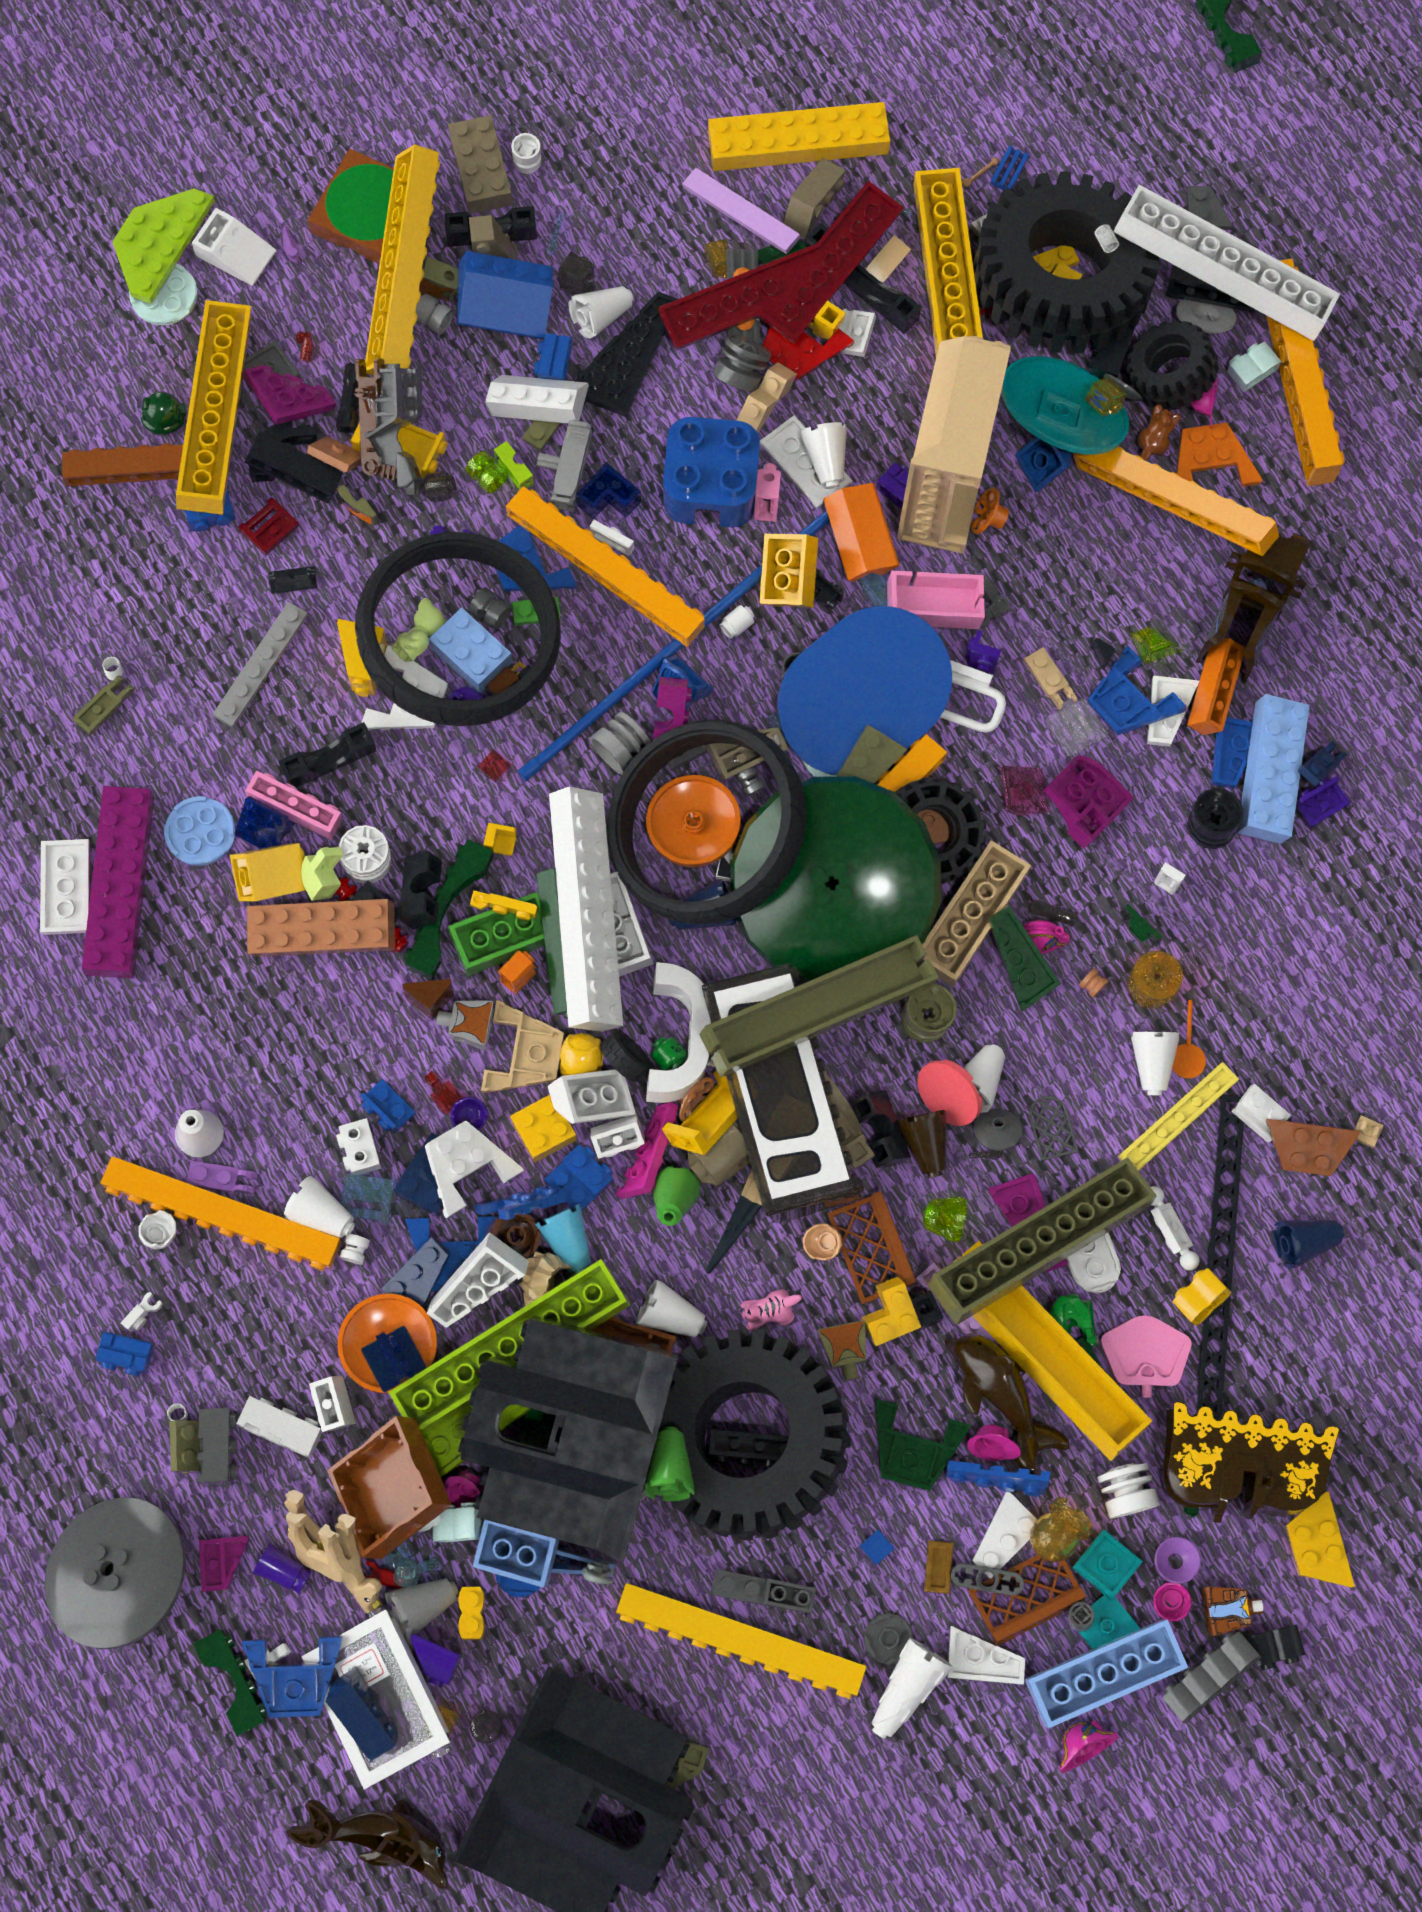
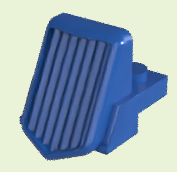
M674 655L663 660L659 670L660 674L652 688V694L658 698L660 677L688 680L687 688H692L691 702H686L685 710H687L692 702L709 696L714 689L681 658L679 659Z

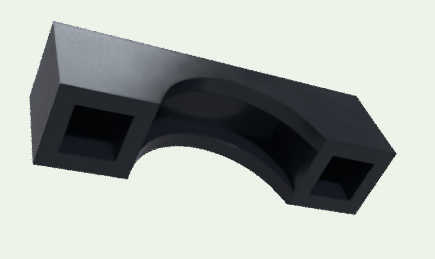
M534 206L511 208L507 214L494 218L502 227V232L509 235L511 242L537 239ZM468 212L444 213L448 247L472 245L469 217L474 216Z
M365 722L343 731L337 740L324 748L312 752L299 751L278 762L287 783L297 788L376 752V747Z

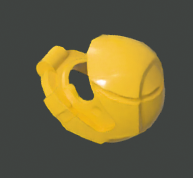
M587 1033L569 1034L562 1045L560 1053L561 1075L567 1076L601 1071L603 1064V1052L600 1049L601 1040Z

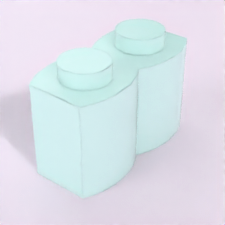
M1266 342L1259 345L1258 343L1253 344L1248 348L1246 354L1242 356L1236 355L1229 362L1230 365L1227 373L1243 392L1277 371L1282 361Z
M461 1503V1508L456 1509L455 1505H452L441 1513L439 1524L433 1527V1542L479 1540L484 1519L477 1518L478 1510H474L475 1503Z

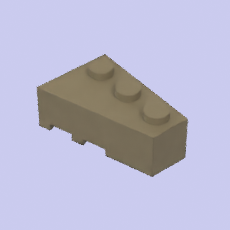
M822 158L791 195L783 224L806 239L826 207L833 201L836 192L840 193L844 187L845 180H843L846 170Z
M492 215L469 217L473 252L518 260L517 245L510 241L508 234L502 232V227Z
M779 727L757 730L773 740L783 751L788 749ZM724 743L705 745L721 780L727 779L764 761L760 754L739 745Z

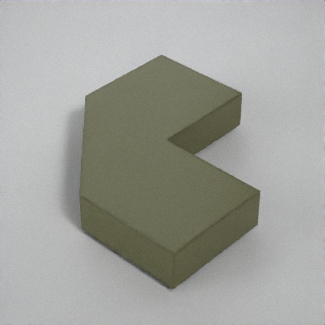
M686 1741L690 1744L684 1759L680 1757L678 1765H675L679 1769L673 1782L667 1781L666 1785L676 1788L700 1775L703 1771L709 1748Z

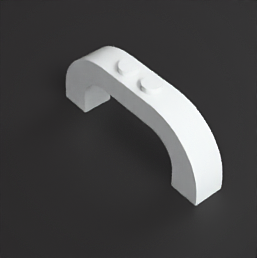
M657 962L654 972L653 995L677 998L687 1007L690 1016L687 1061L681 1067L674 1070H649L646 1102L665 1103L685 1097L692 1086L703 1078L709 1055H713V1052L708 1053L699 1034L706 1025L715 1022V1019H711V999L709 993L695 974L678 965Z

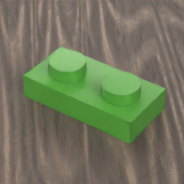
M553 597V598H555V601H556V604H557V608H558V612H559V618H560V609H559L558 597ZM530 600L512 602L515 626L539 623L538 616Z

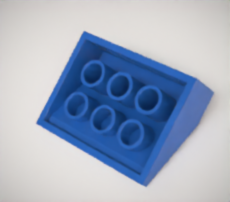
M466 251L458 266L457 325L544 339L553 289V267Z

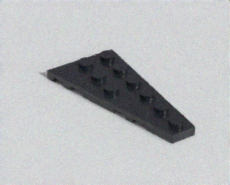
M658 291L640 310V313L625 325V329L619 335H616L597 354L593 362L585 370L578 374L574 382H585L589 385L585 402L624 417L628 416L667 331L658 312V307L678 300L677 298Z

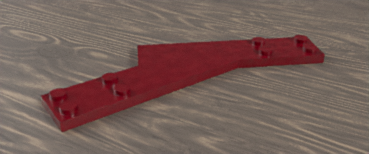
M868 180L817 244L658 307L660 317L676 351L758 317L795 344L813 322L824 304L831 300L902 213L904 207Z

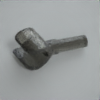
M989 1149V1152L969 1153V1158L985 1157L997 1160L1002 1157L1003 1151Z

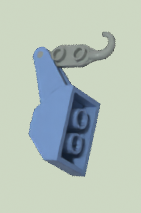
M484 1520L473 1567L545 1588L549 1584L551 1573L583 1574L584 1579L598 1584H611L613 1580L606 1577H613L616 1564L611 1561L593 1558L558 1547V1539ZM556 1554L587 1562L588 1566L554 1562Z

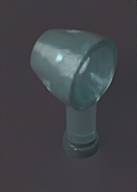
M431 1557L429 1560L416 1565L413 1559L403 1558L395 1568L393 1580L402 1587L414 1586L417 1584L420 1574L439 1568L438 1560L435 1557Z

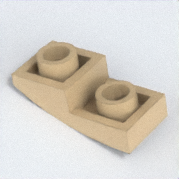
M894 235L867 266L866 270L884 283L911 249Z

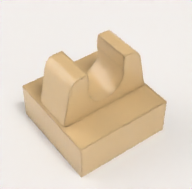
M1361 1115L1354 1129L1360 1131L1356 1141L1374 1148L1384 1125Z

